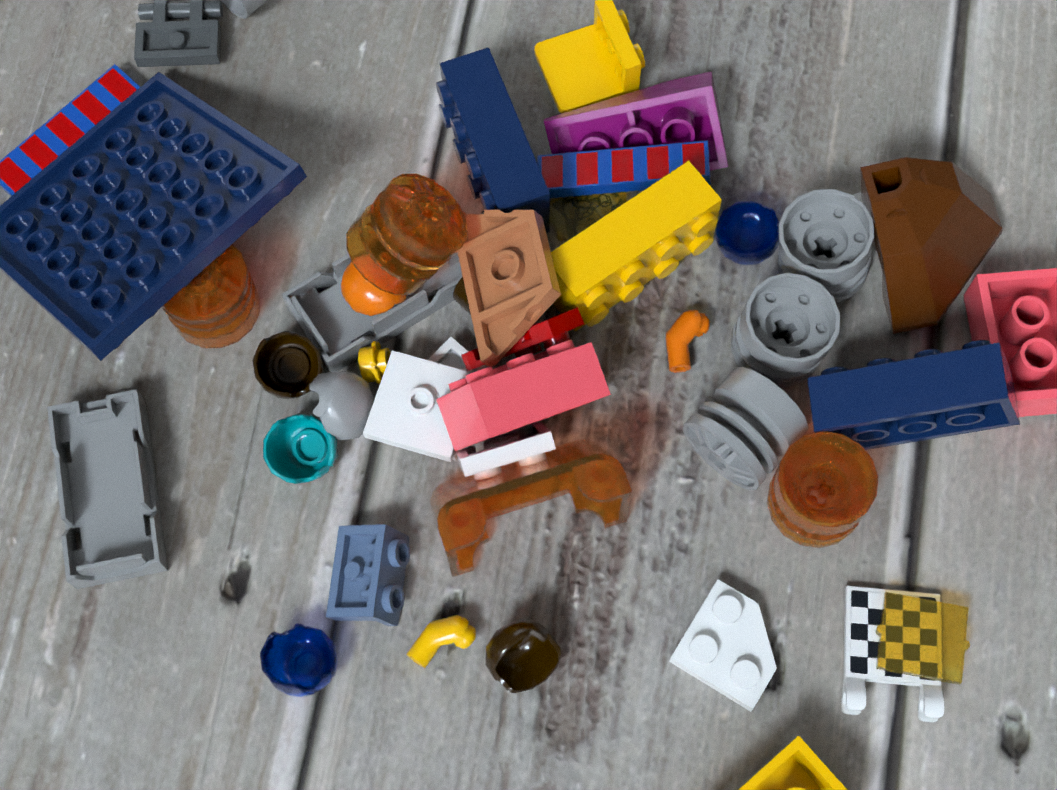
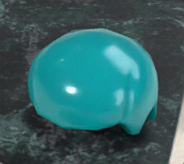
M297 414L277 420L272 424L263 440V459L271 473L293 484L306 483L323 477L334 466L338 456L337 439L325 431L319 418L311 414Z

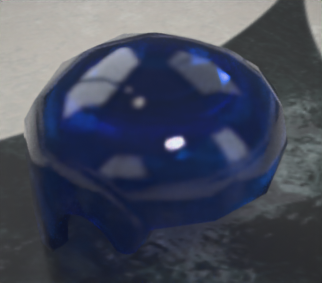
M755 201L736 202L725 209L715 227L716 242L722 254L739 265H758L769 259L779 246L780 222L773 208L763 206Z
M296 623L293 628L282 633L272 632L267 637L260 651L263 673L278 691L291 697L309 696L329 685L332 678L336 675L339 664L336 646L328 635L321 629L304 626L300 623Z

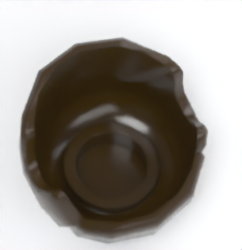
M283 331L263 339L259 343L252 360L255 378L262 388L269 394L282 399L299 398L311 391L309 389L310 384L323 371L320 350L309 337L291 331Z
M520 619L496 630L486 645L485 665L494 680H498L508 692L519 693L531 690L546 681L557 669L562 652L551 633L543 625L531 619Z

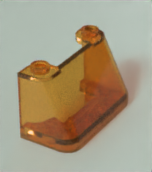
M582 439L556 446L555 450L545 452L547 457L545 460L536 464L520 466L519 461L501 466L502 472L487 479L475 480L474 475L467 477L464 475L438 485L430 499L431 511L452 577L474 571L473 558L475 551L480 545L489 542L486 531L487 519L569 494L576 514L585 511L594 513L601 518L605 528L627 522L632 490L624 468L616 458L594 441Z

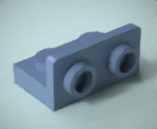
M386 524L339 526L326 617L335 621H377L387 626H398L400 611L404 605L403 586L406 565L410 559L409 536Z

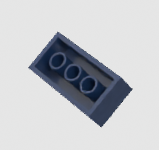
M489 47L441 62L442 80L436 82L437 92L441 101L439 110L446 129L452 127L456 138L453 139V146L460 164L466 162L470 173L467 175V181L474 199H481L484 210H501L504 213H510L514 210H535L542 216L546 233H549L550 193Z
M986 340L972 341L964 344L961 350L944 353L937 349L924 350L916 353L912 359L896 362L890 358L875 359L868 362L867 367L852 370L845 367H832L823 370L820 376L807 378L814 432L834 455L1020 425L1012 371L1000 342L991 344L990 341Z

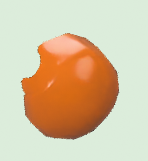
M373 251L356 256L346 267L341 281V290L344 299L355 312L374 316L387 312L395 304L404 302L407 296V287L412 283L405 267L396 257L390 253Z

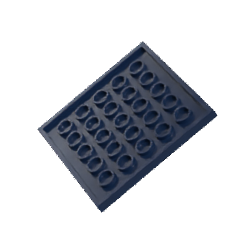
M158 72L0 205V270L94 356L102 361L147 319L154 316L175 294L186 287L212 261L222 255L250 227L258 223L278 202L288 196L307 175L299 163Z

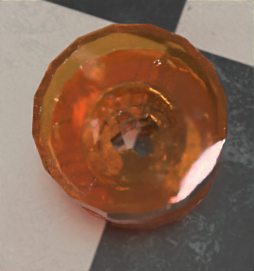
M401 174L393 178L385 186L384 190L376 196L373 204L367 206L353 221L346 234L347 251L353 265L364 279L379 290L394 295H411L422 288L437 273L439 267L446 264L451 259V256L463 247L468 236L467 221L458 202L448 190L437 182L419 174Z
M231 244L222 255L212 261L186 287L182 288L162 307L175 330L187 342L201 348H223L239 342L252 330L260 312V296L241 252Z
M822 431L803 436L789 446L769 484L767 506L773 523L785 537L802 546L822 548L838 544L853 533L877 496L878 474L873 459L859 443L843 434ZM812 490L817 491L819 498L825 499L823 504L818 503L816 496L809 495Z

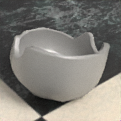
M349 371L318 374L309 387L312 392H317L319 395V403L313 409V414L320 417L325 431L332 434L337 440L359 438L363 434L374 403V397L368 382L354 372Z

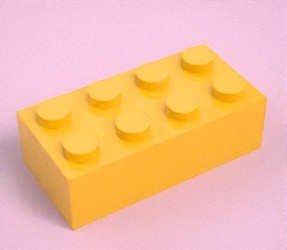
M687 161L551 252L561 295L553 303L561 314L578 307L584 325L587 324L588 327L596 325L607 316L609 308L621 300L627 303L636 298L643 291L646 283L655 277L663 279L670 275L678 267L679 261L692 253L693 256H696L705 251L714 241L713 237L722 199L690 161ZM581 325V326H579V327H577V328H574L573 330H574V331H577L578 329H580V328L583 327L584 325Z

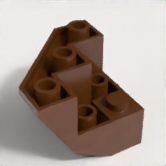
M904 157L860 167L861 199L873 219L874 243L882 268L883 301L892 332L897 334L938 325L1002 234L1003 228L991 193L952 162Z

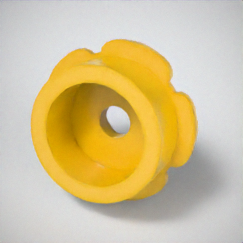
M372 341L371 346L359 349L358 364L362 378L368 383L375 381L378 384L381 383L391 354L389 348L381 349L378 341Z

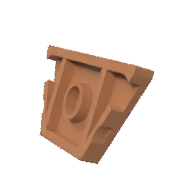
M463 210L449 212L480 360L489 367L496 365L561 295L543 218L535 210H514L510 213H504L501 210H484V214H467Z

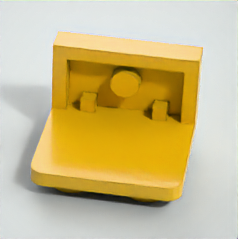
M595 0L593 25L538 42L534 47L537 62L561 114L639 90L641 69L645 68L644 55L638 43L632 44L628 35L630 28L626 14L622 9L617 11L613 0Z

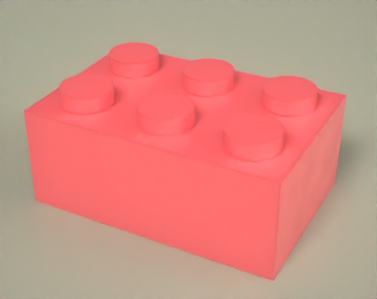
M1057 268L977 274L963 295L972 341L986 340L990 341L991 344L1000 342L1012 371L1019 417L1057 414Z
M568 340L551 346L544 352L535 355L529 353L506 362L505 365L493 369L491 366L470 373L465 378L448 384L451 392L436 399L453 448L455 451L573 410L611 394L592 342L575 347L573 341Z

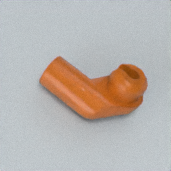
M695 309L682 312L666 332L665 339L670 372L680 373L691 369L688 344L695 336L700 337L703 333L706 334L708 332L710 321L706 314L699 313Z

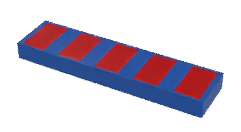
M114 64L0 161V186L10 196L15 194L138 90L140 86Z
M708 140L537 155V164L549 190L550 198L642 191L687 161H690L707 183L711 185Z

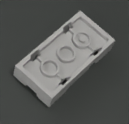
M429 205L394 226L388 238L383 232L331 263L334 272L319 271L284 292L282 297L288 310L306 337H309L320 350L322 361L330 372H338L358 360L360 348L371 346L372 341H378L382 345L454 301V289L463 276L456 243L449 234L444 222L433 207ZM373 251L390 253L403 264L412 283L407 287L406 300L395 304L387 312L374 316L355 312L342 295L341 281L346 267L356 256ZM431 296H434V298L432 299V301H431V303H430V301L428 300V298L431 297Z
M135 389L106 395V399L86 403L74 401L48 406L51 447L55 456L61 519L65 522L66 529L61 536L66 581L76 589L168 571L146 400ZM135 431H138L144 448L136 441ZM66 448L71 450L72 463H67ZM146 516H150L149 520L151 527V535L149 536V529L146 524ZM75 533H80L82 546L80 550H77Z

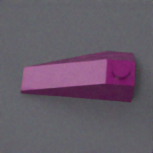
M712 71L663 82L552 116L543 121L551 154L708 140L710 171L728 167Z

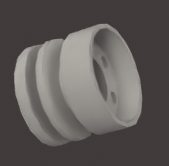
M835 189L813 190L798 196L785 209L779 223L778 274L792 273L805 275L821 283L834 297L836 303L851 298L864 285L870 269L871 252L874 243V224L866 206L853 195Z
M783 273L768 277L754 288L731 331L730 348L736 365L760 373L781 389L800 384L813 374L821 360L832 348L840 332V313L835 299L821 283L805 275Z
M745 367L734 368L715 389L714 398L716 403L712 401L703 402L699 407L698 415H692L684 423L683 431L694 450L720 475L737 486L747 490H757L766 478L765 473H772L778 464L776 455H787L806 434L809 427L806 417L785 391L760 373Z

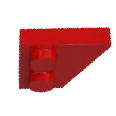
M578 307L532 325L504 357L514 353L516 358L529 353L535 354L542 351L539 344L541 342L546 350L551 346L571 340L568 331L584 325ZM478 348L461 354L467 371L485 365L480 360Z

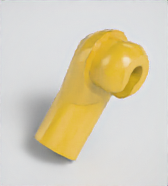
M459 615L434 620L425 627L406 655L421 667L426 668L443 645L454 643L462 649L469 647L476 638V629L469 625L467 618Z

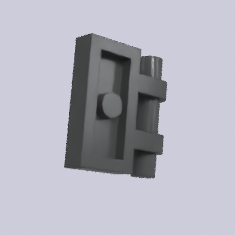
M154 0V3L138 5L140 20H153L152 22L136 23L134 60L138 67L220 64L222 29L219 20H207V18L223 16L221 1L190 0V2H169V0ZM190 18L189 21H171V19Z

